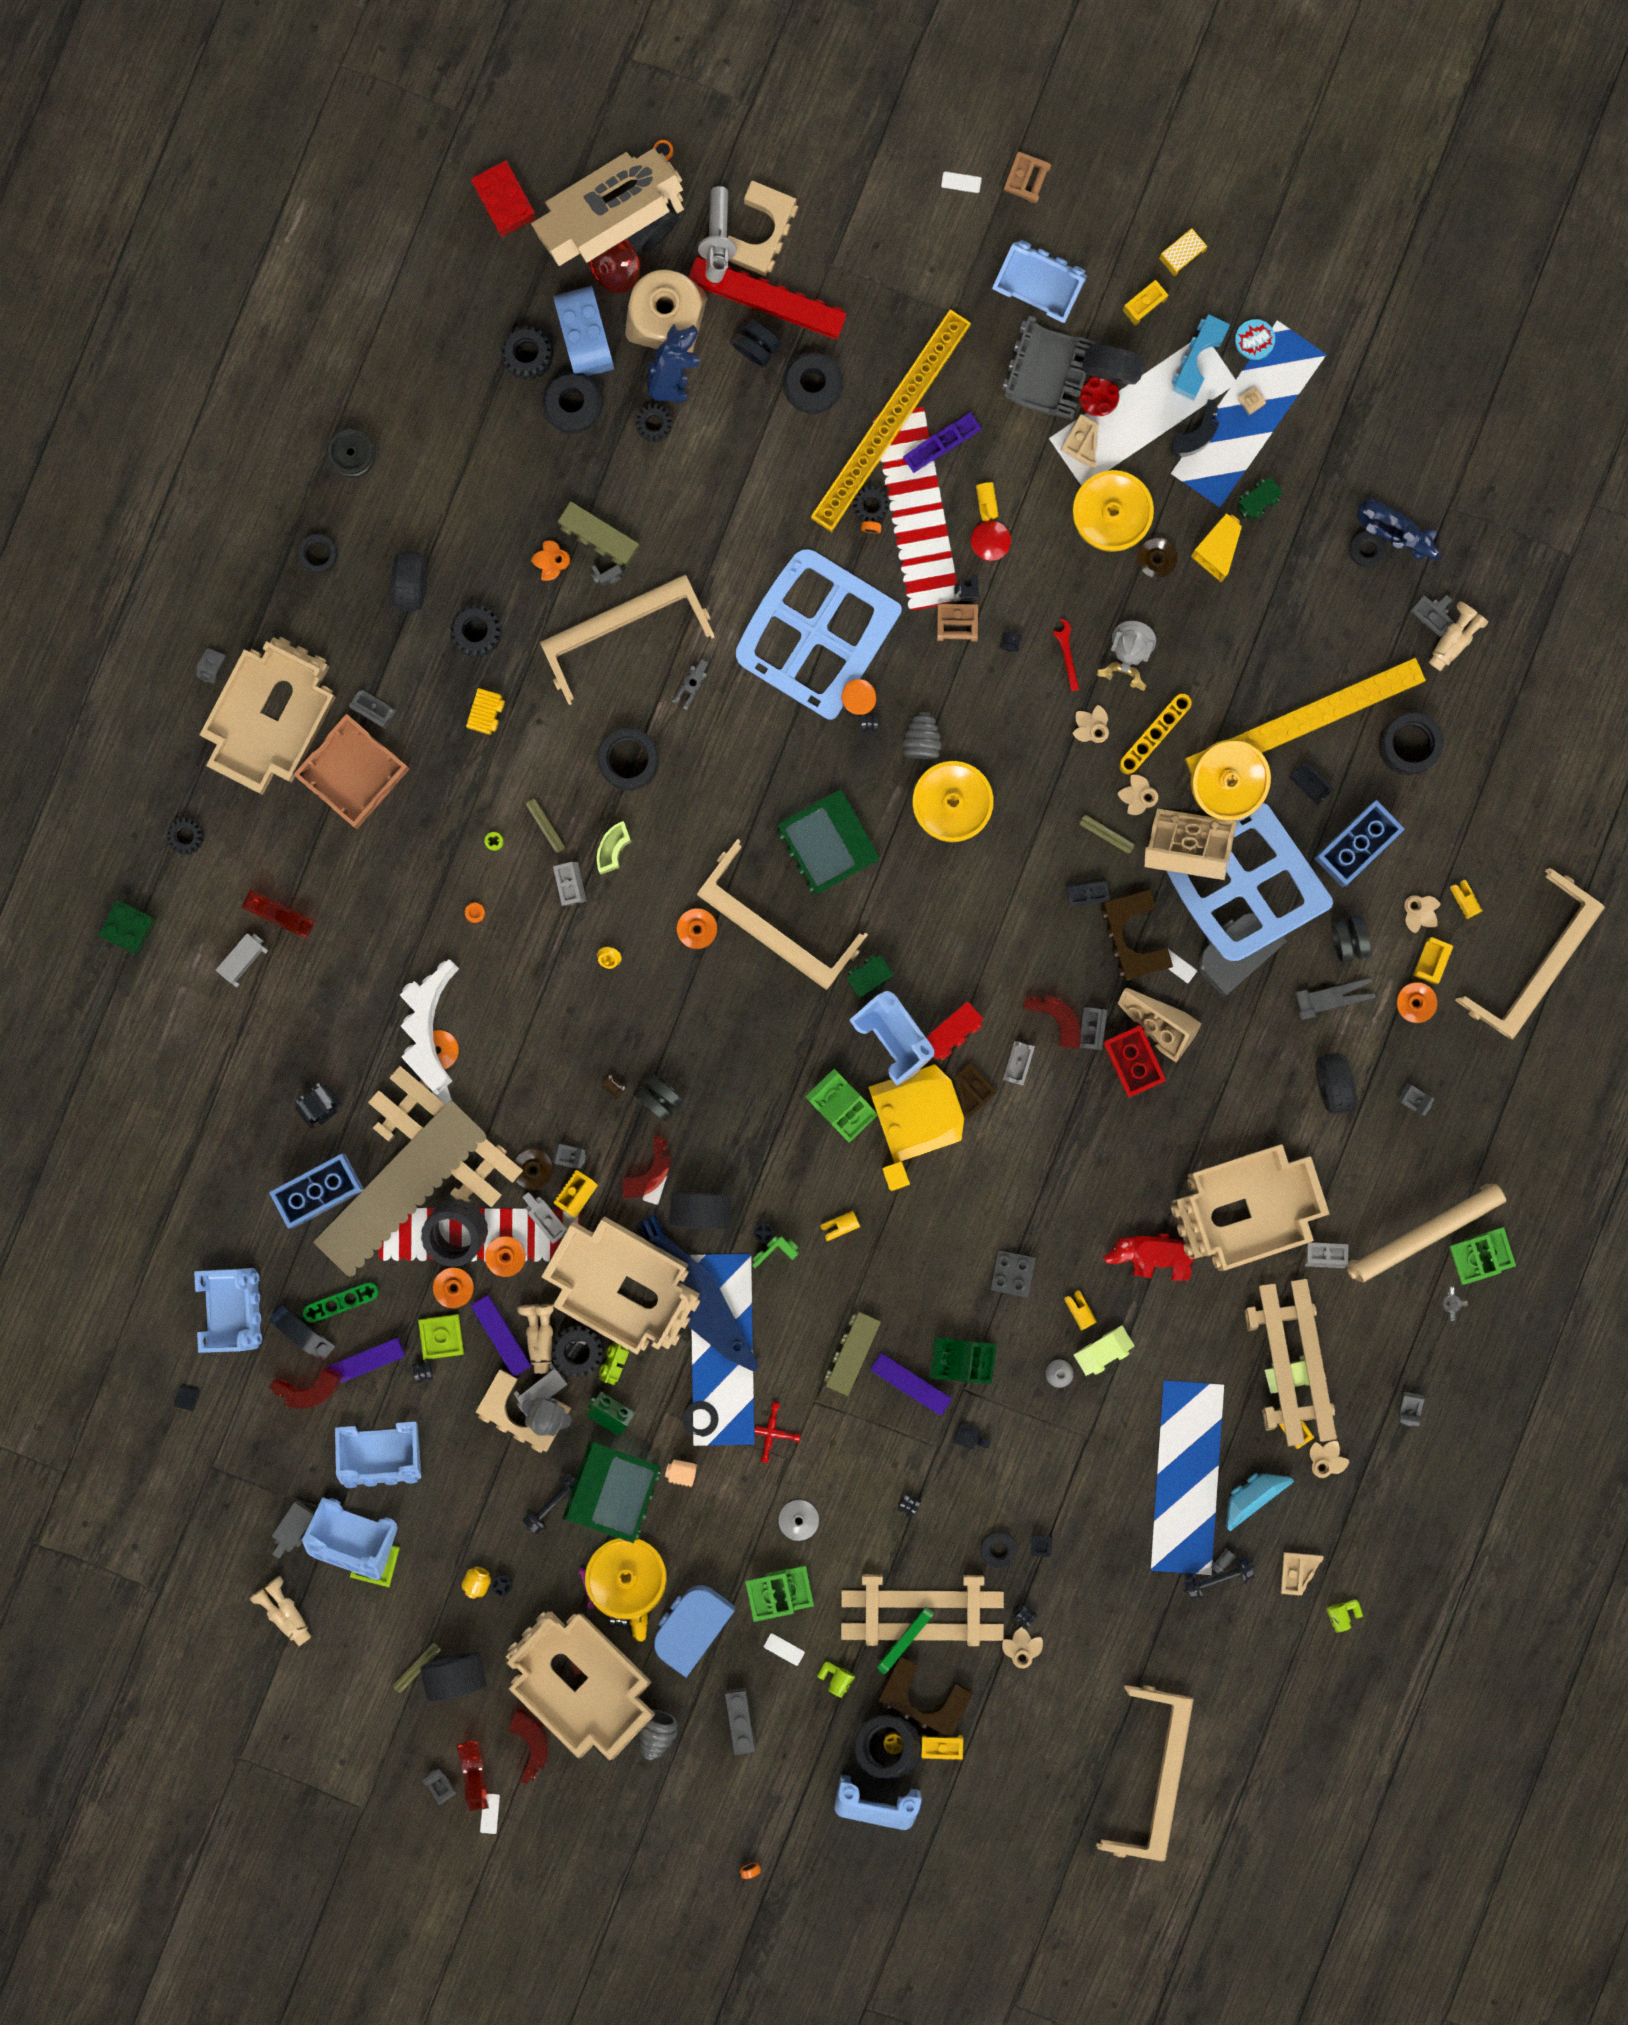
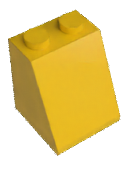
M1227 513L1191 555L1195 561L1220 582L1224 580L1229 572L1242 528L1239 524L1240 521L1234 515L1229 516Z

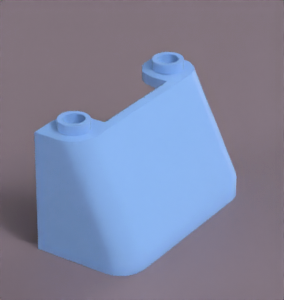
M322 1498L302 1539L306 1552L321 1561L375 1580H380L397 1532L396 1522L390 1518L380 1519L378 1522L344 1511L340 1506L341 1503L336 1499L330 1498L328 1500Z
M841 1774L835 1799V1812L843 1818L907 1830L913 1826L919 1812L921 1793L920 1790L910 1788L906 1796H898L896 1806L859 1799V1788L851 1783V1776Z

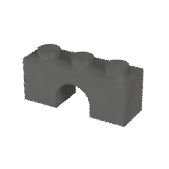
M746 1688L727 1690L725 1697L734 1754L755 1752Z

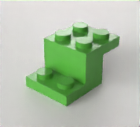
M835 1069L806 1096L808 1101L849 1143L878 1116L871 1106Z
M1504 1227L1466 1238L1463 1242L1449 1246L1461 1285L1500 1274L1502 1270L1516 1266Z
M806 1565L766 1573L765 1577L746 1580L754 1622L794 1614V1610L814 1606Z

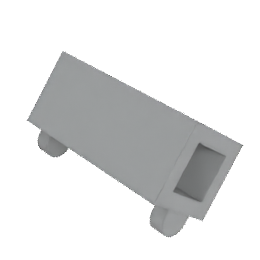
M246 934L216 971L235 987H238L240 984L236 981L262 951L265 954L268 952L262 945L263 940L256 934L252 936Z
M553 1363L549 1365L552 1371L522 1395L518 1391L514 1392L519 1401L517 1405L522 1412L524 1400H535L536 1398L549 1399V1397H552L568 1384V1381Z

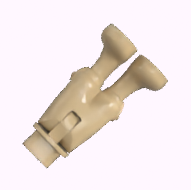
M1461 601L1457 604V609L1460 612L1458 621L1447 628V631L1434 649L1435 652H1432L1434 656L1429 661L1439 671L1445 665H1449L1470 644L1472 635L1478 629L1484 628L1488 624V621L1483 616L1477 614L1474 609ZM1471 620L1470 625L1467 627V629H1466L1465 631H1463V630H1464L1463 628H1464V627L1468 624V622Z
M530 1304L518 1307V1313L527 1316L529 1321L526 1336L529 1356L532 1361L531 1365H534V1373H549V1364L552 1363L553 1330L549 1325L550 1315L554 1310L552 1304ZM539 1316H540L541 1326H539V1324H538Z
M278 1576L265 1589L262 1588L252 1595L250 1600L252 1603L260 1604L266 1608L269 1620L273 1621L291 1641L294 1640L300 1646L312 1636L307 1631L308 1627L294 1606V1602L283 1596L281 1592L283 1579L281 1576ZM268 1593L276 1600L279 1608L269 1599Z

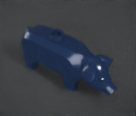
M673 324L667 333L666 341L657 349L653 362H649L646 380L647 395L657 401L685 402L687 392L679 390L680 388H685L687 384V376H683L684 368L698 367L700 361L699 356H696L695 353L687 352L698 334L694 325L687 329L677 330L676 325Z
M1368 499L1364 504L1358 506L1357 519L1370 533H1377L1391 541V544L1399 549L1410 547L1412 554L1418 560L1423 556L1433 560L1440 558L1441 552L1437 550L1434 544L1437 531L1424 530L1420 532L1418 526L1412 520L1375 499Z

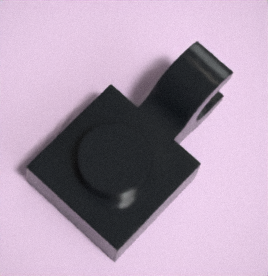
M960 1423L954 1443L970 1449H974L975 1444L989 1449L991 1440L978 1436L979 1429Z

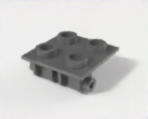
M998 1250L991 1290L1028 1298L1036 1258Z

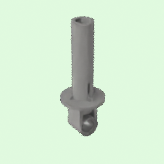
M721 186L714 187L710 191L709 237L703 239L698 246L699 254L706 259L705 275L709 281L718 283L723 279L728 267V260L735 256L737 249L736 244L727 238L728 190Z

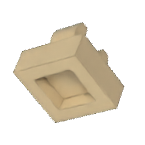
M1253 387L1238 398L1248 415H1251L1266 404V401L1256 387Z

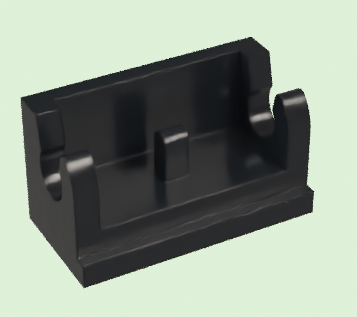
M978 574L971 575L969 581L961 578L960 591L958 590V584H955L953 604L973 603L979 597Z
M1306 761L1289 777L1317 806L1334 790Z
M1105 878L1065 884L1068 896L1067 901L1070 907L1110 901L1108 884Z

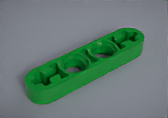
M366 1283L306 1306L303 1310V1317L308 1322H317L370 1302L377 1298L379 1288L374 1283ZM367 1286L370 1289L374 1288L373 1297L370 1298L369 1295H365L362 1297L364 1301L360 1302V1295L356 1290L360 1289V1293L367 1290ZM348 1293L356 1296V1302L353 1305H349L345 1301V1296ZM330 1300L335 1301L337 1304V1309L334 1312H329L326 1308V1303ZM322 1303V1310L326 1315L322 1316V1312L315 1315V1319L312 1316L308 1317L307 1313L310 1312V1308L313 1310L320 1309L319 1304Z
M925 1607L879 1662L876 1668L880 1672L885 1674L932 1618L934 1612L928 1607Z

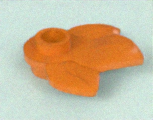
M544 541V551L535 553L531 561L535 566L542 569L541 580L550 581L557 578L560 571L569 566L570 556L566 551L561 550L556 542ZM559 556L562 557V561L560 563L557 562V558Z

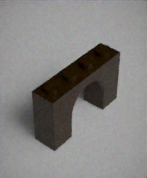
M1151 889L1103 903V908H1101L1102 917L1104 920L1107 919L1109 925L1106 928L1108 937L1113 939L1115 945L1112 947L1113 955L1120 962L1118 972L1121 978L1124 977L1125 981L1173 967L1168 948L1139 954L1130 950L1123 940V927L1129 918L1156 909Z
M900 1655L878 1697V1700L881 1702L880 1705L888 1710L894 1708L900 1711L898 1714L908 1720L910 1717L917 1720V1724L927 1729L929 1726L935 1729V1733L941 1737H952L973 1696V1691L954 1682L944 1703L939 1708L932 1711L920 1710L912 1705L907 1695L908 1687L919 1664Z

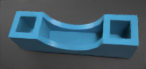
M1209 314L1206 320L1201 319L1197 328L1200 333L1197 338L1194 336L1189 345V348L1192 350L1189 356L1185 354L1180 364L1183 369L1180 374L1176 372L1172 384L1175 385L1172 391L1193 401L1195 400L1205 379L1197 368V357L1206 348L1220 347L1230 324Z

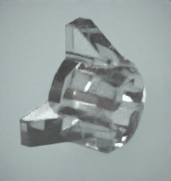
M1449 1287L1448 1295L1442 1300V1307L1445 1311L1449 1312L1450 1321H1456L1455 1312L1459 1311L1461 1306H1468V1301H1461L1455 1295V1287Z

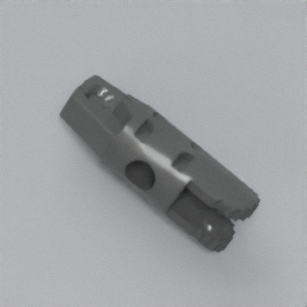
M700 659L696 667H690L685 679L672 699L673 703L676 704L680 700L684 691L689 696L685 700L683 708L688 710L707 675L703 673L708 665L706 661ZM690 680H693L695 683L693 687L689 684Z

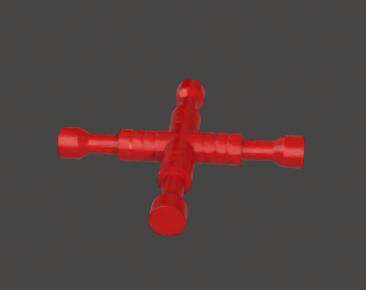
M772 1402L771 1417H769L767 1428L754 1427L755 1434L765 1436L763 1446L765 1449L761 1457V1462L769 1463L768 1455L772 1447L773 1437L792 1439L795 1442L800 1440L801 1434H788L786 1431L775 1429L776 1414L780 1403Z

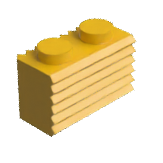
M478 688L466 727L491 735L492 731H496L499 722L496 719L497 713L502 712L505 702L502 700V696Z
M578 1170L575 1171V1174H572L573 1177H570L568 1184H565L566 1187L563 1188L561 1194H558L559 1197L554 1201L556 1206L574 1218L577 1217L598 1186Z

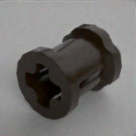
M611 1074L602 1084L601 1088L607 1089L617 1099L627 1086L621 1084L614 1078V1074Z

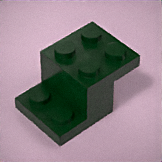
M934 1337L929 1378L948 1379L965 1383L992 1384L997 1344Z

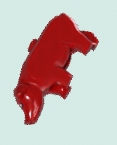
M1158 1233L1157 1237L1136 1236L1120 1238L1115 1241L1111 1251L1107 1255L1102 1256L1107 1264H1120L1131 1260L1134 1267L1132 1275L1151 1278L1155 1266H1171L1172 1276L1170 1280L1188 1281L1192 1273L1190 1264L1194 1261L1184 1251V1240L1171 1239L1169 1234Z

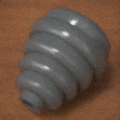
M919 712L918 716L913 717V723L909 725V731H906L905 739L902 742V746L905 748V756L918 759H936L939 757V751L942 748L941 736L937 733L938 726L935 725V718L930 717L931 713Z
M652 1710L655 1715L638 1733L639 1750L643 1757L648 1760L661 1757L663 1752L672 1744L678 1732L676 1719L669 1713L661 1710Z

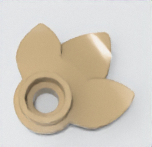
M1097 705L1092 714L1084 711L1076 712V723L1079 726L1073 732L1076 739L1082 742L1090 740L1095 743L1104 742L1109 735L1106 726L1108 716L1105 710ZM1101 730L1102 736L1097 737L1095 731Z
M1131 775V786L1119 791L1118 796L1123 802L1129 804L1128 814L1139 815L1146 808L1152 807L1157 803L1158 793L1155 789L1149 787L1147 779L1139 775ZM1150 794L1152 797L1151 801H1146L1144 796Z
M1413 895L1408 897L1404 903V908L1407 912L1405 918L1406 925L1413 933H1417L1421 925L1436 927L1437 917L1434 910L1441 904L1431 896L1421 898ZM1412 902L1417 903L1416 909L1411 908Z
M1338 1441L1328 1442L1323 1447L1316 1442L1312 1445L1310 1449V1457L1313 1461L1312 1471L1317 1477L1325 1478L1331 1473L1339 1474L1348 1466L1349 1460L1339 1457L1340 1448ZM1320 1464L1325 1465V1469L1323 1471H1319L1318 1466Z
M1020 1627L1014 1633L1013 1640H1003L1002 1647L1004 1653L1012 1658L1016 1667L1027 1668L1032 1663V1659L1041 1653L1043 1640L1041 1637L1031 1639L1028 1632ZM1024 1654L1026 1659L1019 1661V1655Z

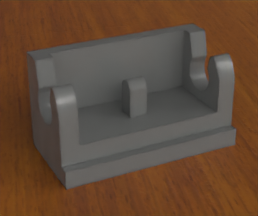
M359 690L349 705L352 710L386 729L397 711L364 690Z
M1084 1007L1079 1048L1102 1050L1107 1010Z

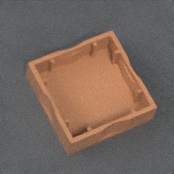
M346 714L327 735L324 743L305 760L293 775L331 806L333 810L354 828L358 829L408 772L409 768Z

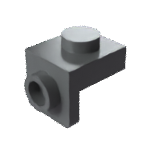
M595 565L591 566L593 570L590 573L596 584L600 582L602 587L608 583L611 585L621 580L620 576L623 575L619 565L601 575Z
M207 648L197 665L196 676L205 682L215 684L217 674L225 662L226 655Z
M1407 1083L1397 1101L1412 1111L1425 1116L1430 1110L1434 1098Z
M556 1143L552 1163L581 1169L586 1160L585 1150Z
M1404 1392L1398 1412L1400 1423L1407 1426H1420V1414L1424 1403V1395Z
M440 1769L429 1772L426 1778L422 1780L429 1787L439 1805L456 1794L446 1773Z

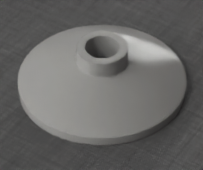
M794 1500L787 1503L779 1514L780 1529L785 1536L792 1540L801 1541L810 1538L816 1532L819 1525L817 1510L812 1504L804 1500ZM797 1517L802 1518V1524H796L795 1519Z

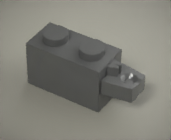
M299 1501L293 1503L272 1535L276 1539L274 1543L278 1545L272 1555L279 1559L285 1550L290 1553L296 1546L298 1548L301 1546L303 1535L315 1514L314 1511Z

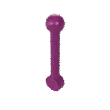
M580 1568L578 1573L582 1576L588 1598L587 1607L593 1609L595 1605L591 1601L585 1585L586 1569Z

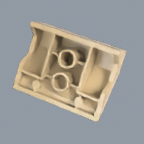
M1157 809L1150 843L1145 850V867L1225 880L1237 821H1226L1213 817Z

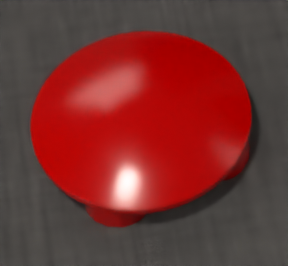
M1097 377L1091 378L1082 387L1079 396L1081 407L1093 416L1100 417L1110 414L1119 403L1118 387L1109 380Z
M985 521L979 524L971 536L973 551L985 561H994L1002 558L1008 552L1011 545L1009 531L1003 524L996 521Z

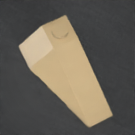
M1129 988L1124 989L1118 1001L1119 1006L1134 1022H1138L1142 1026L1147 1037L1150 1036L1157 1043V1049L1175 1062L1180 1059L1195 1038L1202 1024L1186 1012Z

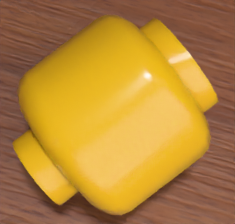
M481 1567L469 1569L462 1581L465 1595L473 1599L483 1597L491 1584L489 1572Z

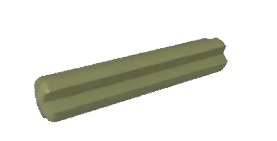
M529 800L526 803L527 808L556 853L561 852L565 848L564 844L536 800Z
M1084 815L1081 819L1080 825L1129 854L1133 850L1134 844L1089 816Z
M433 1643L393 1685L394 1689L401 1693L421 1672L420 1667L431 1662L441 1651L440 1647Z

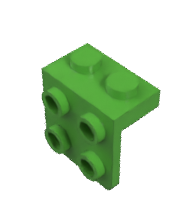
M775 1236L767 1244L769 1249L765 1253L761 1250L752 1259L755 1262L752 1266L756 1268L777 1246L793 1260L799 1253L797 1251L798 1246L791 1239L787 1241L783 1236L780 1238Z

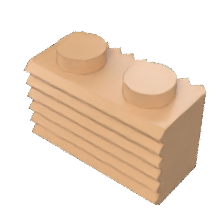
M673 1460L672 1464L668 1463L665 1477L669 1478V1483H681V1485L685 1484V1486L689 1485L691 1487L694 1483L697 1464Z

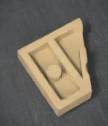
M1283 1552L1280 1593L1302 1595L1306 1585L1315 1574L1314 1572L1318 1565L1322 1562L1323 1556Z

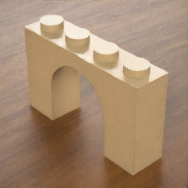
M751 181L744 198V203L768 214L775 224V229L772 236L766 242L757 245L728 236L736 244L737 248L735 256L729 259L728 262L766 277L767 273L772 272L774 268V256L776 253H780L783 246L781 242L783 235L787 236L791 227L788 224L791 217H795L799 206H796V198Z
M501 1368L476 1411L479 1414L478 1418L487 1423L489 1421L496 1423V1428L505 1433L507 1431L515 1434V1439L522 1443L526 1440L532 1444L531 1448L540 1453L542 1451L547 1452L557 1433L554 1436H537L530 1427L519 1425L509 1417L506 1408L507 1399L519 1378L513 1377L512 1374ZM556 1399V1403L564 1408V1413L569 1414L571 1407Z

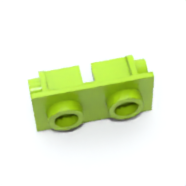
M613 1341L612 1345L607 1349L606 1361L600 1367V1380L612 1385L618 1382L623 1368L616 1365L617 1363L625 1364L629 1354L627 1348Z

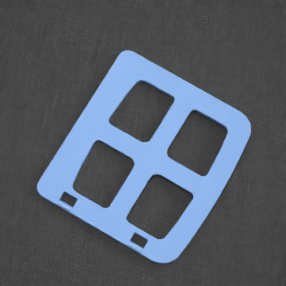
M802 550L794 555L764 597L738 644L736 658L739 664L746 670L762 678L824 718L832 720L837 717L843 707L841 699L843 688L851 680L862 677L900 616L902 609L898 602L815 551ZM808 568L816 571L834 584L820 609L811 619L806 618L783 603L785 595L804 570ZM848 593L853 594L874 608L872 618L857 646L850 645L827 629L829 621ZM772 617L779 618L800 631L802 635L781 670L758 658L754 653L760 637ZM817 644L823 645L846 660L844 667L823 694H817L795 680L796 674L813 647ZM758 663L768 668L765 674L755 669ZM810 696L821 701L818 707L808 702Z
M1264 803L1255 812L1247 816L1252 821L1242 826L1240 823L1245 818L1233 820L1237 821L1234 837L1250 828L1255 829L1277 855L1274 859L1251 872H1246L1231 852L1227 874L1231 878L1230 884L1206 898H1200L1187 874L1167 871L1175 889L1194 920L1220 954L1230 961L1244 959L1326 912L1333 905L1332 897L1270 807ZM1287 870L1304 899V904L1283 917L1276 918L1258 892L1257 886L1281 871ZM1236 897H1243L1263 927L1243 940L1234 942L1224 932L1211 912Z

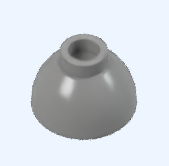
M1058 1359L1052 1361L1047 1366L1045 1375L1050 1385L1062 1388L1071 1383L1074 1372L1072 1366L1067 1361Z

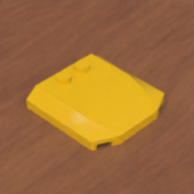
M935 1064L920 1069L914 1076L898 1085L891 1079L868 1087L894 1163L961 1141L964 1116L951 1079Z

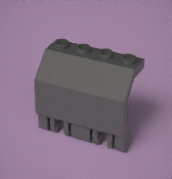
M1028 316V320L1022 322L1020 333H1023L1021 341L1017 340L1015 345L1016 359H1011L1008 371H1011L1010 378H1005L1002 390H1005L1004 397L1022 407L1073 420L1075 414L1073 409H1076L1077 404L1073 401L1062 399L1063 393L1074 397L1080 396L1081 391L1079 390H1082L1086 374L1082 368L1083 363L1074 361V357L1077 355L1084 358L1086 349L1091 345H1096V343L1081 337H1071L1045 329L1035 323V317Z

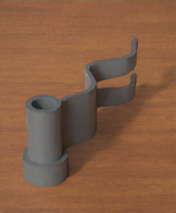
M1371 978L1309 994L1308 990L1296 992L1300 1008V1020L1316 1017V1012L1376 998L1375 994L1343 996L1347 992L1371 983Z

